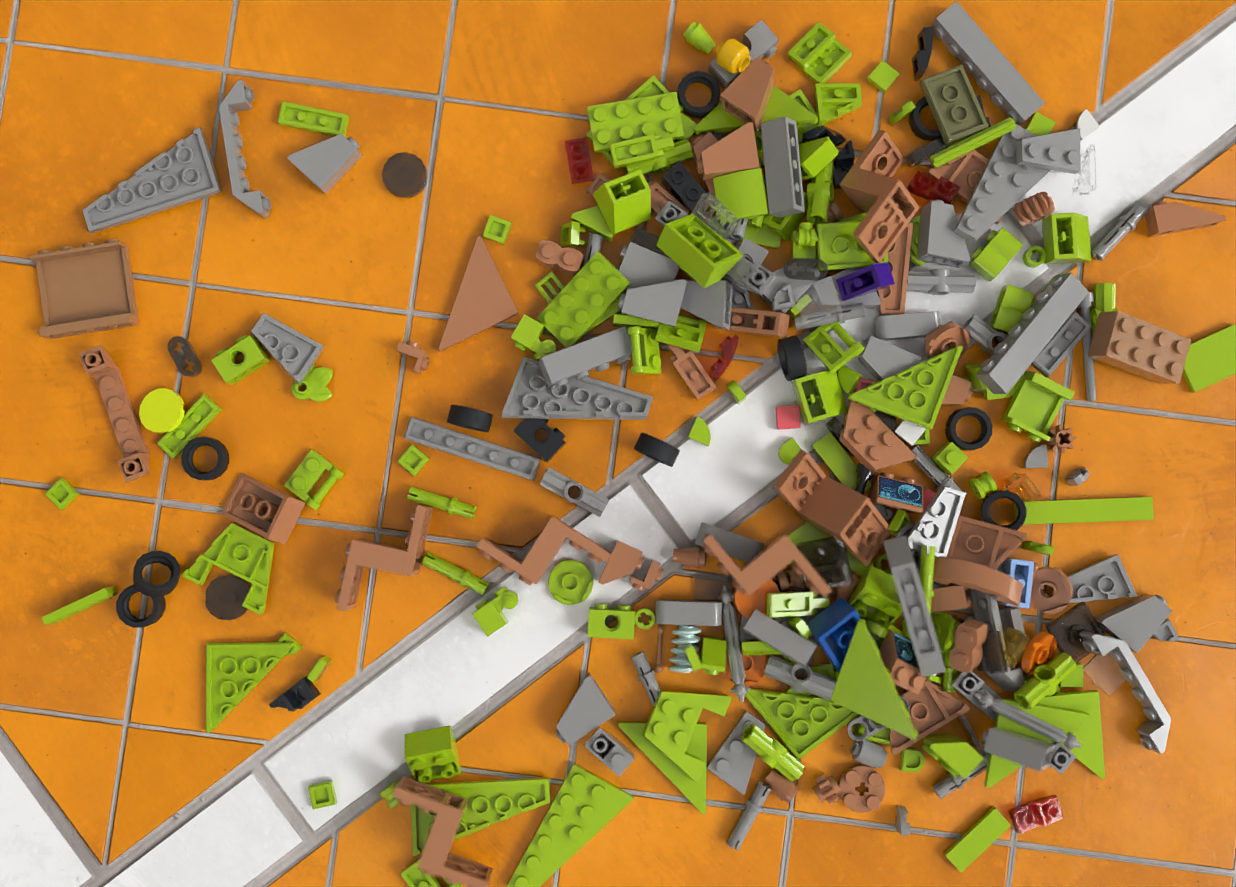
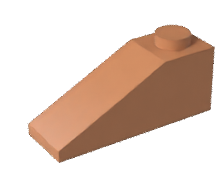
M1166 200L1152 203V207L1144 215L1149 237L1215 226L1226 221L1224 215L1178 202L1166 203Z
M731 307L729 331L787 338L790 315L781 312ZM716 325L713 327L715 329H722Z

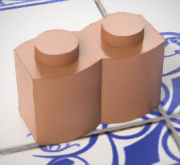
M548 240L540 241L535 255L537 262L541 266L548 269H559L562 273L569 276H575L584 264V255L580 251L573 248H561L557 243Z
M970 618L958 626L954 636L955 647L950 654V667L952 669L967 674L980 664L983 656L981 645L985 642L988 633L986 623Z

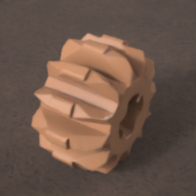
M1047 192L1036 193L1024 199L1013 208L1016 220L1021 226L1025 227L1044 219L1055 210L1054 202Z

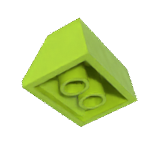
M692 213L665 224L656 245L703 288L719 282L743 257V254L697 213Z

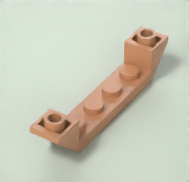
M102 345L79 353L86 374L94 376L123 454L124 459L118 460L125 482L148 475L150 452L120 369Z

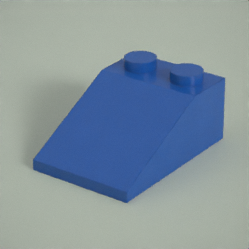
M842 597L806 624L812 633V638L839 674L857 623L861 619L857 611Z

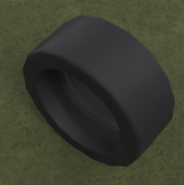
M695 71L689 73L681 80L678 86V103L683 107V112L693 118L706 117L718 105L720 98L719 84L712 75L706 72ZM696 82L707 85L712 93L710 102L703 107L690 105L685 97L688 86Z
M924 96L916 103V108L910 114L909 124L911 130L922 140L934 141L941 139L942 135L939 129L929 130L920 122L919 114L921 110L929 106Z
M795 335L779 339L777 342L778 356L786 380L792 381L807 376L806 358L799 338Z
M451 405L447 423L472 430L489 432L493 415L469 407Z
M967 407L957 410L949 416L946 422L945 433L948 441L953 442L960 450L971 451L982 448L989 442L993 426L989 416L984 411L974 407ZM964 416H973L981 424V435L974 442H964L957 436L956 424Z
M646 433L640 434L634 450L670 467H673L680 452L674 446Z
M197 437L189 441L184 447L181 454V464L184 471L192 478L214 480L227 470L229 453L226 446L219 440L209 437ZM205 445L213 447L218 454L217 465L209 472H201L193 464L195 450Z
M999 490L991 493L984 500L981 507V516L986 523L1017 531L1026 519L1027 508L1024 501L1017 494L1011 491ZM1007 498L1016 504L1018 515L1012 524L999 525L991 519L990 507L994 501Z
M150 551L143 554L136 561L133 569V583L137 590L150 597H163L171 593L176 588L180 577V565L176 558L163 551ZM152 563L166 565L171 571V577L168 582L162 585L149 584L142 577L144 567Z
M132 585L120 593L116 602V611L124 624L133 628H142L156 623L163 616L166 602L164 596L151 597L153 601L151 615L144 619H138L131 614L129 601L133 594L140 591L137 590L135 585Z

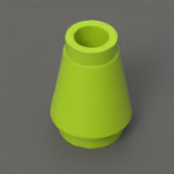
M694 21L683 34L686 42L707 55L716 45L701 23L698 25Z

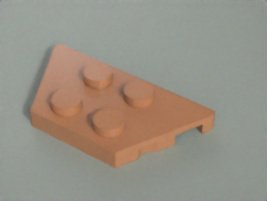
M972 150L938 168L930 169L927 175L968 203L988 159L977 151ZM1002 217L995 222L996 225L1000 223Z
M848 399L849 408L844 416V427L841 430L839 440L871 473L886 467L896 466L903 462H910L917 457L867 406Z
M959 516L946 558L964 560L996 570L1026 539L1027 533Z
M925 680L919 695L909 690L903 692L901 695L908 700L910 705L909 719L918 736L916 740H913L889 728L892 754H898L969 711V706L928 680Z

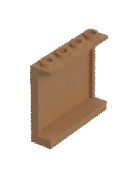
M109 239L105 241V244L99 245L96 243H85L80 248L66 246L61 247L60 251L55 252L41 250L36 255L29 256V259L35 261L37 266L45 323L44 327H39L40 337L57 339L140 325L129 248L119 240Z

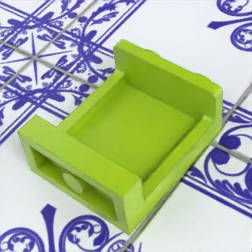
M1026 371L1001 420L1009 423L1007 428L1020 433L1023 430L1027 432L1028 435L1026 437L1038 443L1040 440L1049 441L1051 437L1047 436V433L1065 399L1071 400L1075 392L1036 372Z

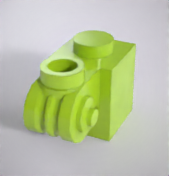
M799 223V228L792 232L791 263H796L803 259H806L808 262L815 261L818 236L813 228V223Z
M524 314L511 336L512 341L515 342L513 346L523 352L527 349L534 352L533 357L537 360L557 352V347L552 340L540 342L545 326Z
M506 586L495 592L496 598L490 602L485 599L475 606L477 610L472 613L487 637L509 622L503 614L502 608L512 609L519 602L518 594L508 590Z

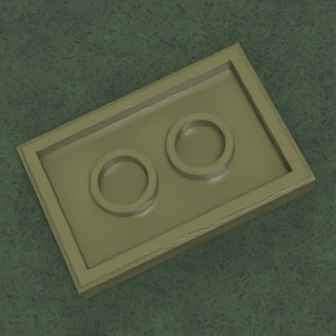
M963 65L922 79L919 82L945 144L983 131L989 127Z

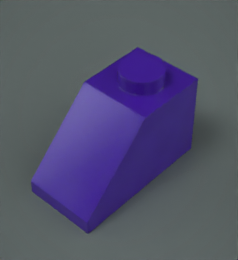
M888 262L872 264L836 279L842 301L867 295L895 284Z

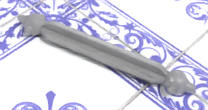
M723 586L720 596H717V600L723 603L722 617L731 678L735 683L734 687L731 688V693L738 696L740 702H742L750 688L749 686L746 687L743 683L745 672L735 607L731 603L735 595L728 590L727 586Z
M988 691L982 694L975 693L974 695L984 709L990 706L995 712L1056 742H1063L1068 750H1072L1074 747H1082L1072 732L1066 735L1061 729L1000 699H993Z

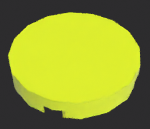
M158 388L151 391L144 397L140 405L139 416L141 423L146 429L157 434L175 430L184 418L183 399L178 393L167 388Z

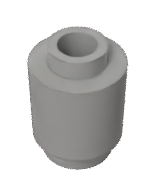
M865 739L854 741L851 746L850 753L855 761L872 768H882L886 762L887 751L883 750L882 746Z

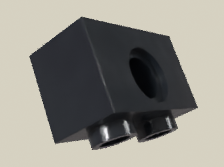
M680 161L662 175V185L677 201L689 210L688 215L695 213L707 203L708 193Z
M525 418L513 431L548 463L566 444L563 440L566 436L557 427L552 430L547 425L548 419ZM540 429H544L548 433L547 439L543 442L537 441L535 437L536 432Z

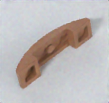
M935 557L934 582L947 586L952 582L995 595V600L1019 606L1023 584L1018 580L980 564L945 557Z

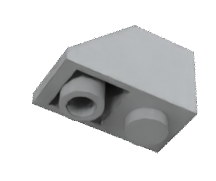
M600 727L584 744L589 751L618 776L635 759L634 753L627 746Z

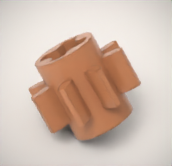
M1057 425L1055 427L1056 431L1052 429L1048 431L1051 438L1049 441L1044 440V442L1049 443L1050 451L1058 448V453L1061 454L1065 453V448H1074L1072 442L1076 437L1070 433L1072 428L1063 430L1062 425Z
M823 774L815 779L817 785L812 788L821 803L827 800L830 805L839 800L837 794L841 792V789L833 776L826 778Z

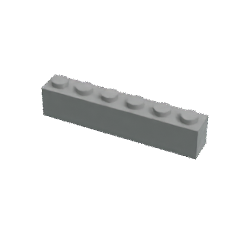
M957 1L934 20L930 26L934 36L944 42L948 52L952 56L957 57L964 70L976 79L979 88L989 94L992 103L1002 109L1006 118L1011 117L1014 119L1015 124L1020 126L1045 104Z
M1072 273L1054 276L1049 281L1050 285L1046 290L1036 297V302L1033 306L1022 314L1020 322L1009 330L1007 338L995 347L994 354L982 363L981 369L976 376L993 394H1007L1089 293Z

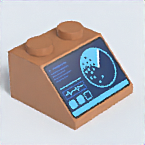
M881 472L880 476L875 475L872 478V486L870 487L868 498L873 504L901 509L910 513H923V486L917 485V480L903 477L902 481L894 479L893 474Z
M889 629L879 649L885 668L888 669L894 684L919 695L927 676L922 677L912 640Z

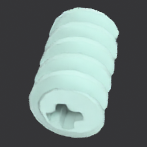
M676 625L679 629L673 630L672 633L677 635L678 638L671 640V642L676 644L677 648L670 649V652L676 654V657L669 658V661L675 663V666L669 667L668 670L691 673L693 670L689 666L682 646L690 643L694 646L696 652L699 651V646L693 643L700 641V637L694 634L700 633L701 628L695 625Z

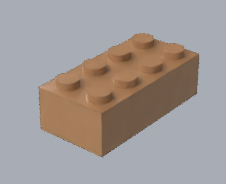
M1120 311L1100 312L1088 357L1159 384H1179L1191 339Z

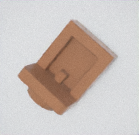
M408 340L406 344L399 342L397 351L417 359L413 371L421 375L422 371H426L429 366V354L419 349L420 345Z
M652 560L644 580L631 575L629 581L633 582L632 587L641 591H645V588L651 590L654 581L658 582L662 575L661 563Z

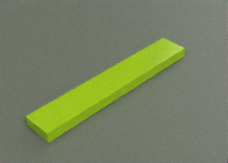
M1153 497L1024 502L1027 511L1023 525L1154 520ZM1014 503V521H1015L1016 518H1017V515H1018V509H1017L1016 504Z

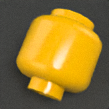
M728 39L725 42H721L716 49L717 64L731 74L743 72L750 63L751 57L748 47L736 39Z

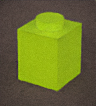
M953 442L944 443L930 457L946 475L953 474L968 459Z

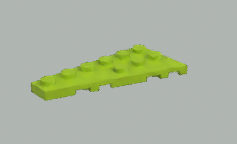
M574 763L507 887H540L634 799V796Z
M549 777L425 783L469 799L455 840L487 828L499 821L507 820L519 813H525L550 803ZM411 803L413 856L421 854L425 848L437 812H424L419 809L420 806Z

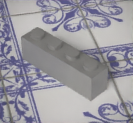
M785 116L761 123L762 132L760 133V139L764 152L762 161L766 173L764 183L767 188L769 214L781 218L805 212L796 121Z
M624 326L541 357L538 364L547 386L555 385L556 388L567 385L569 383L568 380L574 377L580 380L589 376V372L595 369L597 372H601L610 368L609 364L617 361L619 365L631 360V339Z

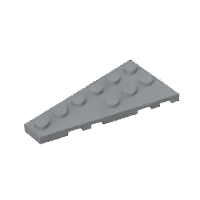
M1016 124L1015 130L999 138L953 232L974 243L1051 171L1017 164V142L1025 138L1036 137V135Z
M200 127L196 128L192 135L185 140L182 138L171 150L161 153L136 171L135 175L129 180L122 181L115 190L108 195L104 194L83 209L89 232L96 233L222 193L203 130Z
M523 357L502 412V418L646 420L653 397L591 377H585L580 380L574 377L569 379V383L562 387L556 388L555 385L548 387L538 361Z

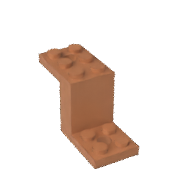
M883 130L877 131L839 184L859 211L867 213L852 236L872 261L877 263L882 261L920 208L899 179L892 178L905 158L887 132Z
M802 449L792 459L791 463L773 485L803 521L841 541L856 560L865 567H867L884 544L883 541H886L891 534L888 529V523L868 497L827 477L808 452Z
M417 505V508L412 510L410 522L413 523L412 531L407 533L405 545L408 548L362 538L354 539L351 543H348L345 557H348L347 564L343 566L340 574V580H343L342 587L338 589L335 597V603H338V610L348 611L356 607L365 567L407 576L419 574L433 507Z
M555 516L551 517L524 561L487 537L481 539L477 545L481 549L479 553L489 560L495 558L500 561L499 566L509 573L514 570L520 574L519 579L528 585L532 583L536 585L540 581L567 538L570 539L569 544L579 551L583 547L590 552L588 556L598 563L602 560L607 562L611 556L610 551Z
M711 534L706 535L702 539L705 542L702 545L704 550L710 557L715 555L720 560L717 563L718 567L726 576L728 574L733 576L735 580L732 581V584L741 595L746 592L750 596L791 561V568L798 576H805L808 580L805 584L816 596L820 594L825 597L832 592L784 534L779 535L741 568L735 565Z
M403 776L396 785L392 796L396 797L397 801L402 804L410 805L412 803L420 806L419 809L424 812H437L417 868L422 869L423 873L430 876L439 875L445 877L444 879L452 884L461 883L467 885V887H487L493 868L450 853L469 799Z

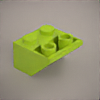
M641 170L606 182L593 193L613 235L651 219V190Z
M1055 213L1042 220L1043 245L1046 252L1045 265L1091 262L1088 216L1078 213Z
M827 370L798 378L791 382L804 425L848 412L836 372L832 374Z
M870 566L861 576L848 604L857 611L860 617L888 628L903 613L896 584L892 575Z
M450 725L405 734V760L416 781L427 783L431 780L451 778L461 774L456 740Z
M954 733L929 734L921 739L923 742L921 747L939 761L938 763L954 777L959 774L963 779H966L984 759L967 742Z

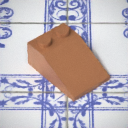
M241 473L221 514L267 539L286 544L305 502Z

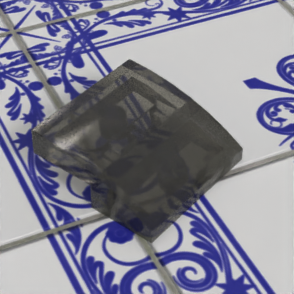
M828 537L797 544L799 552L829 588L852 584L846 546L834 537ZM803 575V580H804V583H805V582L808 581V580H807V579L805 578V576ZM805 584L806 591H810V589Z

